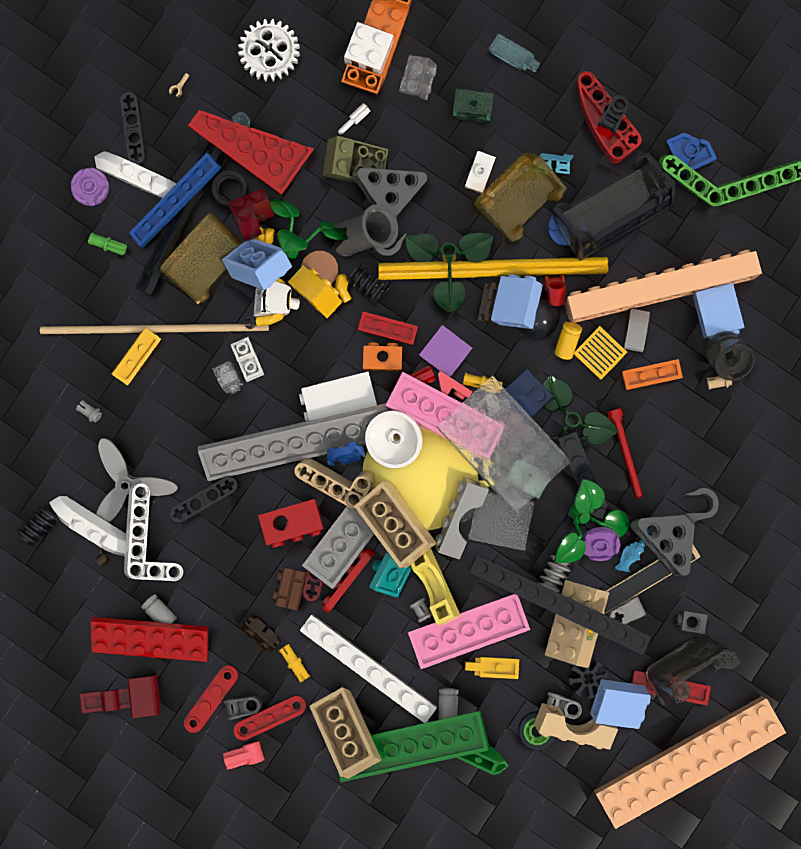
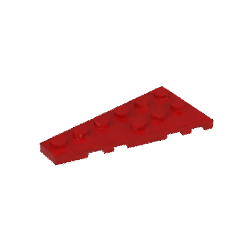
M201 110L197 112L187 126L280 195L283 194L314 150V148L228 121Z

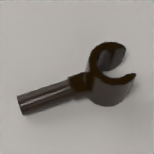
M97 545L100 555L95 560L99 566H103L108 563L109 558L104 553L103 548Z

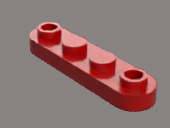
M372 549L362 550L357 557L360 561L356 566L352 564L345 572L348 575L344 581L340 579L333 588L336 592L332 597L328 594L321 603L324 605L322 609L326 613L332 610L375 554Z
M224 666L212 680L184 720V726L187 731L196 733L204 727L238 679V671L234 666ZM226 672L231 673L230 679L225 678ZM191 720H196L197 726H192L190 724Z
M292 696L245 718L235 725L234 735L239 740H248L295 718L305 711L306 701L301 696ZM299 702L300 708H294L293 703ZM245 726L248 729L247 733H242L241 727Z

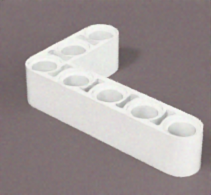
M135 484L129 490L124 573L128 578L177 581L183 576V569L179 564L145 562L150 490L145 484ZM138 487H141L144 491L141 498H138L135 494V490ZM137 506L142 509L140 517H136L134 514V509ZM135 526L141 528V534L137 537L133 534ZM135 545L140 548V553L137 556L131 553V549ZM133 565H137L139 571L133 576L130 573V568ZM155 565L158 572L155 576H151L149 570ZM174 566L177 573L174 577H171L169 569Z

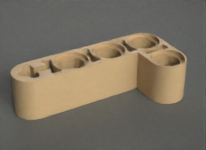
M311 458L301 460L295 467V474L299 479L350 508H355L354 506L368 494L374 483V475L370 471L360 472L354 482ZM318 475L324 476L326 481L320 480ZM360 479H365L368 485L361 483ZM335 485H340L342 491L336 489ZM352 494L357 495L359 500L353 499Z

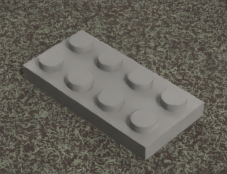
M347 506L303 563L302 567L333 589L374 533L355 508Z

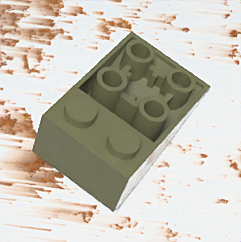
M340 136L328 139L322 176L357 183L352 176L355 169L386 168L388 149ZM370 172L368 175V179L371 183L375 179V176L372 172Z

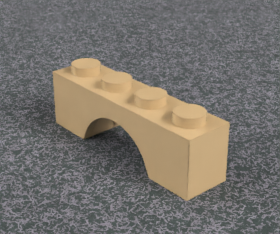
M544 703L541 704L534 722L538 733L542 736H554L562 741L571 740L580 745L588 744L597 749H610L618 731L617 726L595 723L593 718L583 725L568 724L565 722V716L560 707Z

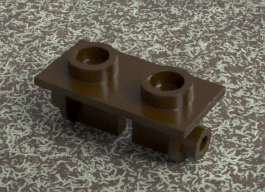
M485 283L478 321L496 324L491 321L498 291L496 283Z
M251 616L242 626L244 633L249 638H254L261 649L264 651L268 650L271 653L281 641L278 639L279 636L270 628L265 633L262 632L266 625L257 617Z

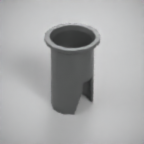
M380 204L371 205L364 210L363 214L339 221L333 226L334 228L347 227L348 239L344 240L335 250L345 257L372 247L379 249L388 248L395 242L398 236L396 217L390 209ZM369 228H372L373 239L367 232Z

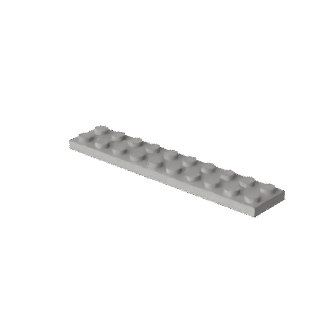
M386 403L198 446V453L207 480H216L328 454L327 449L331 447H345V444L349 442H356L357 446L366 445L365 435L369 423L377 415L388 411L387 407H385Z

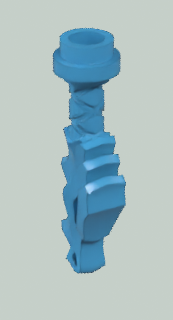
M647 528V533L649 536L652 533L651 528ZM640 540L639 542L635 541L634 544L631 543L630 546H626L623 549L620 563L615 567V570L629 572L630 565L640 560V554L644 552L643 547L646 544Z

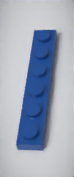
M206 153L129 232L140 247L144 248L221 169V166L211 154Z

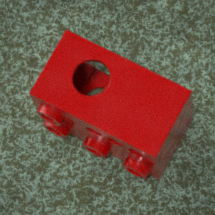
M316 499L258 515L266 545H271L272 548L285 545L284 541L289 539L292 542L303 540V535L310 534L311 537L322 534L321 530L325 529ZM280 516H285L288 520L283 531L279 530L276 526V520Z

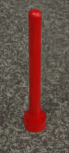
M622 408L607 412L608 419H611L612 423L614 422L618 430L617 436L635 497L640 499L642 491L621 422L623 420Z

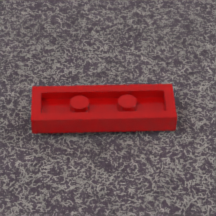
M362 312L358 331L409 345L414 344L418 326L367 312Z

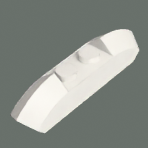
M104 151L95 156L96 168L161 199L176 185L175 182L112 153Z
M59 496L49 502L55 515L66 526L104 550L125 556L126 533L67 496Z

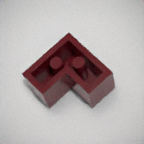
M263 188L228 202L234 221L244 241L262 235L259 222L274 216L270 208L271 204Z

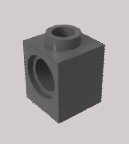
M681 610V614L677 616L676 625L682 631L705 634L707 615ZM693 616L695 618V625L688 627L687 619Z

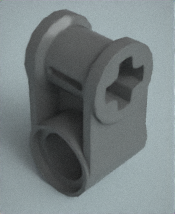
M257 695L236 697L223 701L227 707V720L253 715L262 707V700ZM249 700H254L257 703L255 710L249 708Z

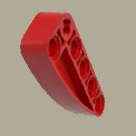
M582 72L578 77L576 88L586 123L608 160L614 164L620 163L638 149L642 141L641 135L625 115L621 121L625 130L620 131L617 129L614 135L603 126H597L604 114V109L609 107L613 99L591 72ZM582 79H587V80H589V81H590V85H588V86L583 85V84L581 83V80H582ZM599 94L602 100L597 101L593 99L592 95ZM615 103V104H614L615 108H616L617 110H621V109L617 106V104ZM629 140H631V141H632V140H635V141H636L635 144H634V143H631V144L628 143ZM612 150H619L622 156H614Z

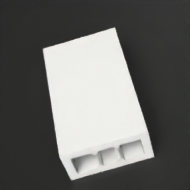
M369 372L302 388V393L299 394L301 404L305 405L307 412H304L305 421L377 405Z

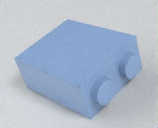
M509 274L508 277L501 276L491 321L503 326L533 329L543 284L537 282V278L532 276H525V278H520V276Z
M733 283L698 291L693 294L704 339L716 340L721 338V334L728 333V336L740 333L739 330L744 328Z
M601 679L590 713L595 723L639 729L641 722L644 721L645 710L650 703L651 697L644 685Z

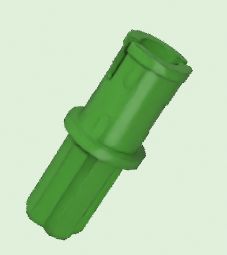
M93 232L90 234L88 240L90 245L120 255L126 253L127 245L111 240V237L106 238Z

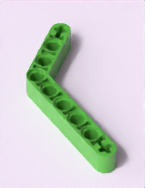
M665 154L658 160V164L672 179L704 203L711 206H719L801 180V171L795 170L801 169V159L714 186L674 155ZM666 160H671L670 164L676 168L668 167ZM685 169L687 171V177L684 180H682L680 178V172ZM785 169H787L789 172V175L786 179H784L782 176V173ZM767 175H769L771 181L769 184L766 185L764 183V178ZM697 181L702 183V188L699 191L695 189ZM748 181H752L753 186L751 190L748 191L746 189V184ZM733 186L735 192L732 196H729L728 189ZM715 192L717 198L714 202H711L710 195Z

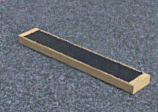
M694 545L692 548L691 562L700 558V555L697 552ZM675 555L673 556L674 564L677 563V558ZM658 559L606 590V592H609L604 614L670 576L672 573Z

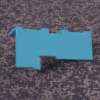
M541 153L538 158V171L552 172L551 160H556V173L570 174V161L574 155L564 154L563 156Z

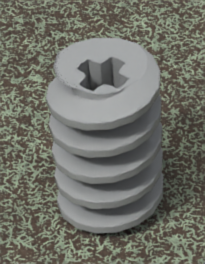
M551 555L554 563H547L551 569L543 570L547 576H540L539 578L543 583L539 584L559 593L560 590L557 588V585H564L560 579H567L564 571L571 572V569L568 567L571 564L555 562V556Z

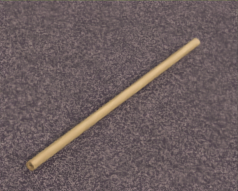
M251 324L40 327V334L141 333L144 328H147L152 333L269 331V325H256L253 329L245 327Z

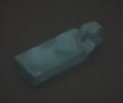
M499 33L488 50L519 70L523 69L526 71L529 68L536 73L540 66V63L533 59L534 55Z

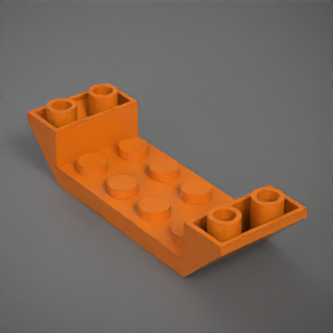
M372 0L364 25L392 34V48L381 75L347 64L342 83L378 94L387 75L412 0Z

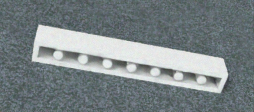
M314 614L309 617L300 629L302 633L423 723H426L436 710L437 706Z

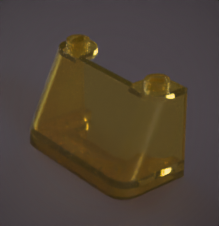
M527 152L521 155L477 198L474 205L510 241L514 242L523 236L524 228L522 225L547 200L557 201L562 198L567 188L540 155Z
M209 213L163 263L160 271L197 304L200 302L204 303L210 296L208 293L210 286L226 270L222 259L243 242L218 218Z

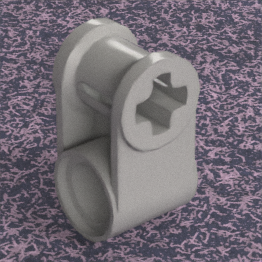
M637 596L611 610L607 616L614 618L615 613L620 614L619 621L626 624L646 615V612Z
M548 692L547 704L553 706L554 703V706L560 707L565 717L575 719L581 715L582 708L576 700ZM569 705H577L578 711L575 714H569L567 712Z

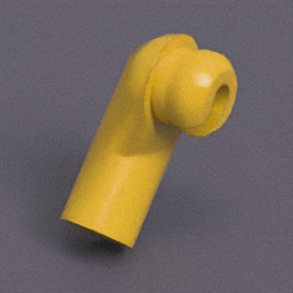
M339 274L336 278L335 289L340 293L339 296L343 303L351 299L347 291L348 277L345 274Z

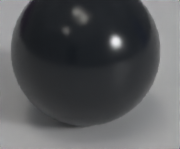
M541 294L533 329L517 327V329L524 336L531 339L548 337L558 326L560 318L558 307L550 305L547 296Z

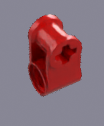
M564 274L560 275V277L544 276V287L548 303L553 306L563 305L565 303Z

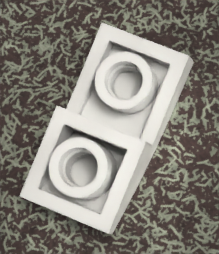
M248 337L231 344L246 382L264 375Z

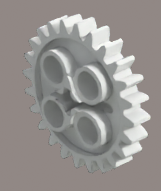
M264 19L263 25L257 21L256 28L250 25L251 32L245 30L244 32L247 37L240 38L244 44L238 45L239 49L243 50L238 53L240 57H243L240 60L241 63L246 64L244 66L245 70L251 69V76L257 73V79L259 80L263 76L265 81H267L268 77H271L272 81H274L275 76H278L281 80L282 73L288 76L287 69L294 70L292 63L298 64V60L295 57L300 56V53L296 51L300 49V46L295 44L298 38L292 37L294 31L288 32V25L282 28L281 21L275 25L274 19L271 20L270 24ZM266 34L272 35V38L268 41L263 40ZM256 40H259L264 46L256 43ZM281 45L287 46V50L284 52L278 51V47H280ZM265 47L269 50L272 48L273 53L270 51L266 53ZM254 49L261 50L258 55H252L251 52ZM276 56L283 58V60L280 61ZM269 60L276 62L272 67H268L266 63Z

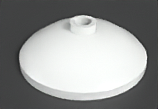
M394 410L377 415L369 423L365 435L366 446L372 458L388 468H402L411 464L418 457L423 443L422 433L416 421L406 413ZM395 434L400 435V440L395 438Z

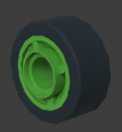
M539 711L526 714L520 720L518 726V735L522 743L534 750L544 749L554 740V736L545 737L541 734H532V728L535 726L534 722Z

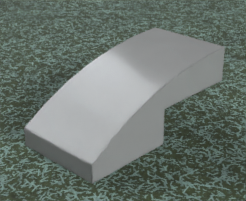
M636 309L630 310L624 349L643 352L650 312Z

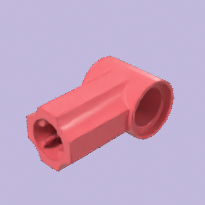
M259 741L243 745L241 748L223 753L227 770L245 764L252 765L265 760Z

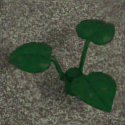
M486 233L465 235L459 241V248H456L453 243H445L442 248H439L437 239L430 234L406 236L407 251L415 262H431L433 256L437 257L442 254V259L448 263V282H441L435 287L434 299L447 312H453L458 309L463 303L466 293L465 287L461 282L452 283L451 262L456 260L457 253L460 255L465 254L466 259L470 262L478 263L484 261L490 253L493 235Z
M551 375L545 380L543 385L555 397L544 407L549 411H554L559 407L560 411L565 413L563 418L564 427L556 436H561L567 429H574L580 425L584 427L582 434L588 437L589 443L601 444L618 432L610 419L597 412L587 414L584 418L585 424H583L578 413L569 412L562 407L567 406L572 400L571 388L565 382ZM540 434V435H538V436H551V435H549V434ZM531 446L533 463L538 466H546L556 462L562 456V447Z

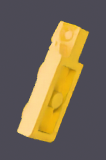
M475 658V662H465V670L475 671V675L479 677L518 679L519 659Z

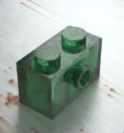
M456 89L453 116L461 120L473 118L477 122L490 121L494 94Z

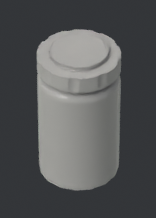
M156 594L148 598L141 606L154 622L173 624L177 620V617L160 599H157Z
M439 689L438 720L457 716L458 689Z

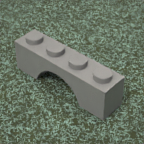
M466 477L463 478L462 482L458 483L456 497L451 500L449 505L450 512L447 517H444L441 533L435 538V547L438 553L460 560L467 542L459 532V522L468 510L482 507L489 491L484 483Z

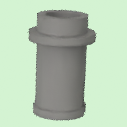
M84 400L80 404L85 409L79 405L77 406L76 410L88 417L90 422L96 423L102 415L100 409H95Z

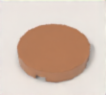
M314 251L303 259L301 267L304 265L309 270L312 267L319 273L320 279L324 277L331 284L336 281L338 264L330 253Z

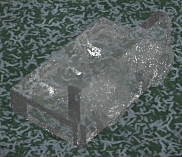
M409 55L399 91L402 94L419 96L422 100H427L428 94L431 92V83L436 74L437 65L430 58Z

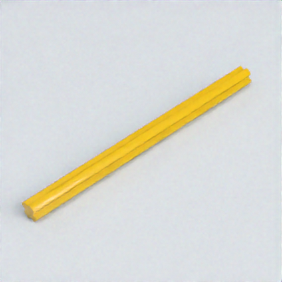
M586 257L581 261L578 258L484 260L478 263L454 261L451 262L452 278L509 276V274L518 276L607 274L608 257ZM445 261L379 263V280L448 278V263Z

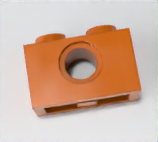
M368 343V346H364L363 370L402 372V347H398L397 343H387V346H379V343ZM380 352L388 354L386 361L381 362L377 359Z

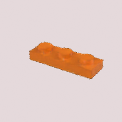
M679 359L622 371L625 390L683 378Z

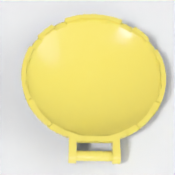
M421 430L423 439L421 451L411 464L402 468L385 467L376 462L369 451H367L363 463V471H370L374 475V483L368 494L381 482H391L427 531L442 527L444 517H447L450 512V502L456 497L457 485L460 481L462 482L464 477L478 481L476 455L431 431ZM395 434V438L400 440V435ZM490 458L488 461L482 459L484 480L478 482L484 483L487 487L494 486ZM363 479V484L368 485V482Z

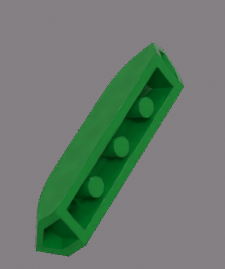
M489 746L490 750L456 757L492 775L499 774L508 767L504 758L491 746Z

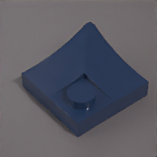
M526 369L515 381L498 394L525 423H528L555 397L529 369Z

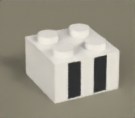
M357 22L344 56L345 64H351L381 75L393 45V35Z

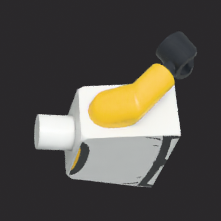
M280 278L265 290L256 287L254 317L256 319L250 316L246 317L244 320H252V324L245 327L253 329L256 325H271L282 320L285 315L289 314L290 309L297 310L300 301L297 298L291 297V287L287 286Z

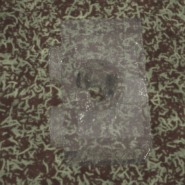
M231 361L212 369L224 392L233 394L241 390L240 386L244 384Z

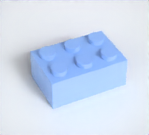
M254 238L244 241L222 259L231 278L262 290L271 287L279 277L284 276L292 267L282 248Z

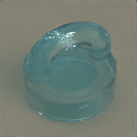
M240 111L232 116V122L250 127V119L244 112Z

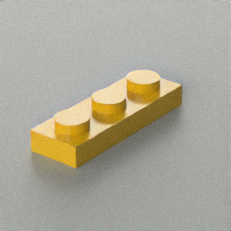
M144 328L111 374L128 385L161 338L147 328Z

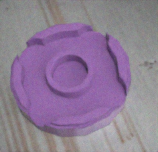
M95 168L79 170L71 181L72 194L83 205H98L106 199L109 193L107 177Z
M593 528L582 538L586 543L584 554L593 561L609 560L615 553L619 552V536L610 528Z

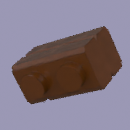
M284 567L283 571L279 570L277 582H280L279 589L274 590L272 599L276 601V606L292 610L299 609L307 572Z

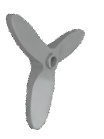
M101 438L99 441L98 449L102 463L108 474L116 482L115 487L106 495L97 510L96 515L109 523L117 515L126 496L129 494L130 488L135 484L142 483L147 485L150 490V496L168 495L178 489L174 482L167 479L132 477L129 475L126 462L115 444L107 438ZM138 487L135 493L143 495L144 491L141 487Z

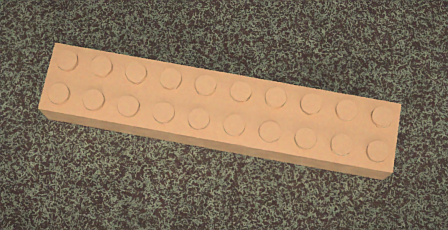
M744 250L738 252L733 257H731V254L719 257L720 259L716 261L712 259L703 260L696 266L693 263L686 264L676 271L675 268L664 270L659 275H656V272L646 274L645 277L639 280L637 277L626 279V282L619 284L618 281L609 283L602 289H600V286L589 288V291L581 293V291L572 292L565 300L569 322L577 323L692 295L695 292L718 286L753 280L762 274L757 252Z
M761 696L595 789L594 792L616 829L786 732L767 698Z

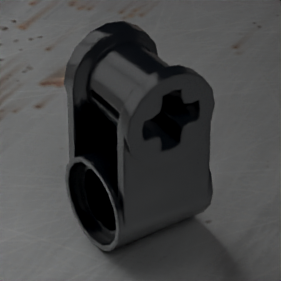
M621 95L614 97L597 126H603L614 135L628 109L629 102L627 98ZM621 102L624 105V109L617 110L614 104Z

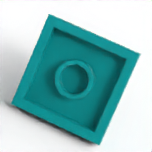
M386 552L382 561L376 560L372 565V570L376 574L369 587L374 591L398 598L412 567L410 565L409 567L399 568L390 554Z

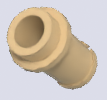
M723 373L721 376L708 377V389L724 386L728 388L732 385L730 374Z

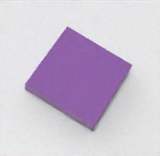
M442 325L419 356L438 371L451 377L472 350V347Z

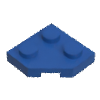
M682 133L665 142L671 155L679 158L693 170L717 160L709 141L694 138L689 134ZM685 169L680 172L681 176L687 174Z

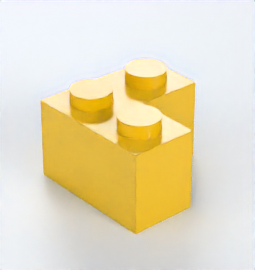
M303 265L288 283L308 300L317 311L328 318L342 303L338 297L340 293L332 287V284L324 277L320 279L319 273L312 267L309 270Z

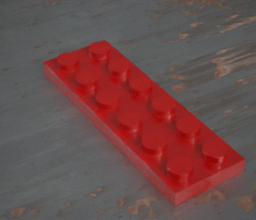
M92 617L91 642L92 652L202 662H207L208 626Z

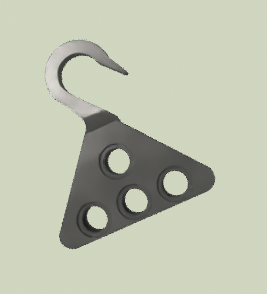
M357 168L352 173L353 178L371 205L380 204L386 206L395 217L427 181V175L424 172ZM370 172H372L375 176V179L372 183L368 179V175ZM388 174H391L393 177L391 184L387 182ZM407 175H409L411 178V182L409 185L405 183V177ZM387 193H390L392 196L390 203L385 199ZM402 233L389 249L372 248L380 255H393L398 252L407 234Z
M699 488L683 494V496H706L709 500V508L705 513H685L678 516L634 519L631 522L632 530L674 576H686L690 573L695 522L711 518L718 510V498L708 488ZM648 527H650L652 531L650 536L647 533ZM673 528L677 531L676 537L673 535ZM661 541L664 543L663 550L660 548ZM674 555H675L676 558H677V563H676V564L673 563V556H674Z

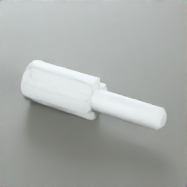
M362 103L349 116L350 120L338 130V133L342 135L354 123L357 125L371 112L368 106Z

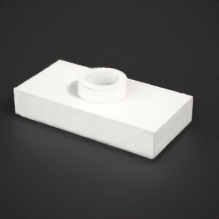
M478 151L465 188L483 194L496 157Z

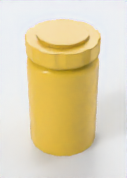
M565 322L563 324V329L554 351L556 356L567 360L573 358L582 331L581 326L573 322Z

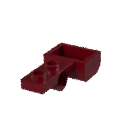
M158 675L128 678V688L81 693L82 713L130 708L131 718L160 715Z

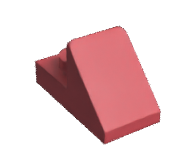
M440 371L438 373L442 393L448 396L450 391L453 390L455 391L453 394L461 400L464 398L468 400L472 394L471 390Z

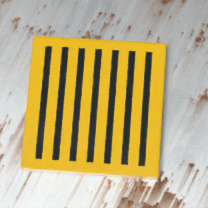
M599 326L574 352V356L601 380L621 360L627 351Z

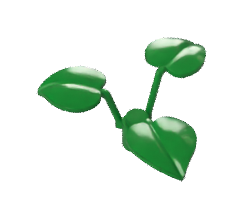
M269 200L270 208L274 213L282 217H289L290 219L289 230L280 229L277 233L282 251L289 258L294 259L300 250H305L307 243L318 232H323L325 236L335 240L348 239L347 233L343 228L333 227L336 223L322 221L320 223L321 227H318L304 240L292 233L294 217H299V210L285 200Z
M582 479L574 505L569 509V515L574 519L573 524L578 535L571 532L561 540L555 555V562L572 563L584 555L586 543L581 540L582 533L578 524H586L589 520H592L605 528L615 531L619 538L629 528L630 522L628 517L621 510L615 509L610 511L605 516L604 522L590 515L593 509L600 508L603 505L605 499L604 491L592 481Z

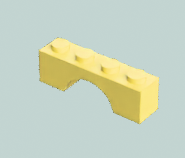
M430 548L414 561L411 567L426 587L430 598L429 608L436 624L445 625L461 617Z

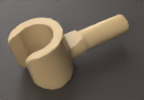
M185 73L177 86L170 87L169 93L172 94L175 89H178L176 97H181L182 87L189 75Z

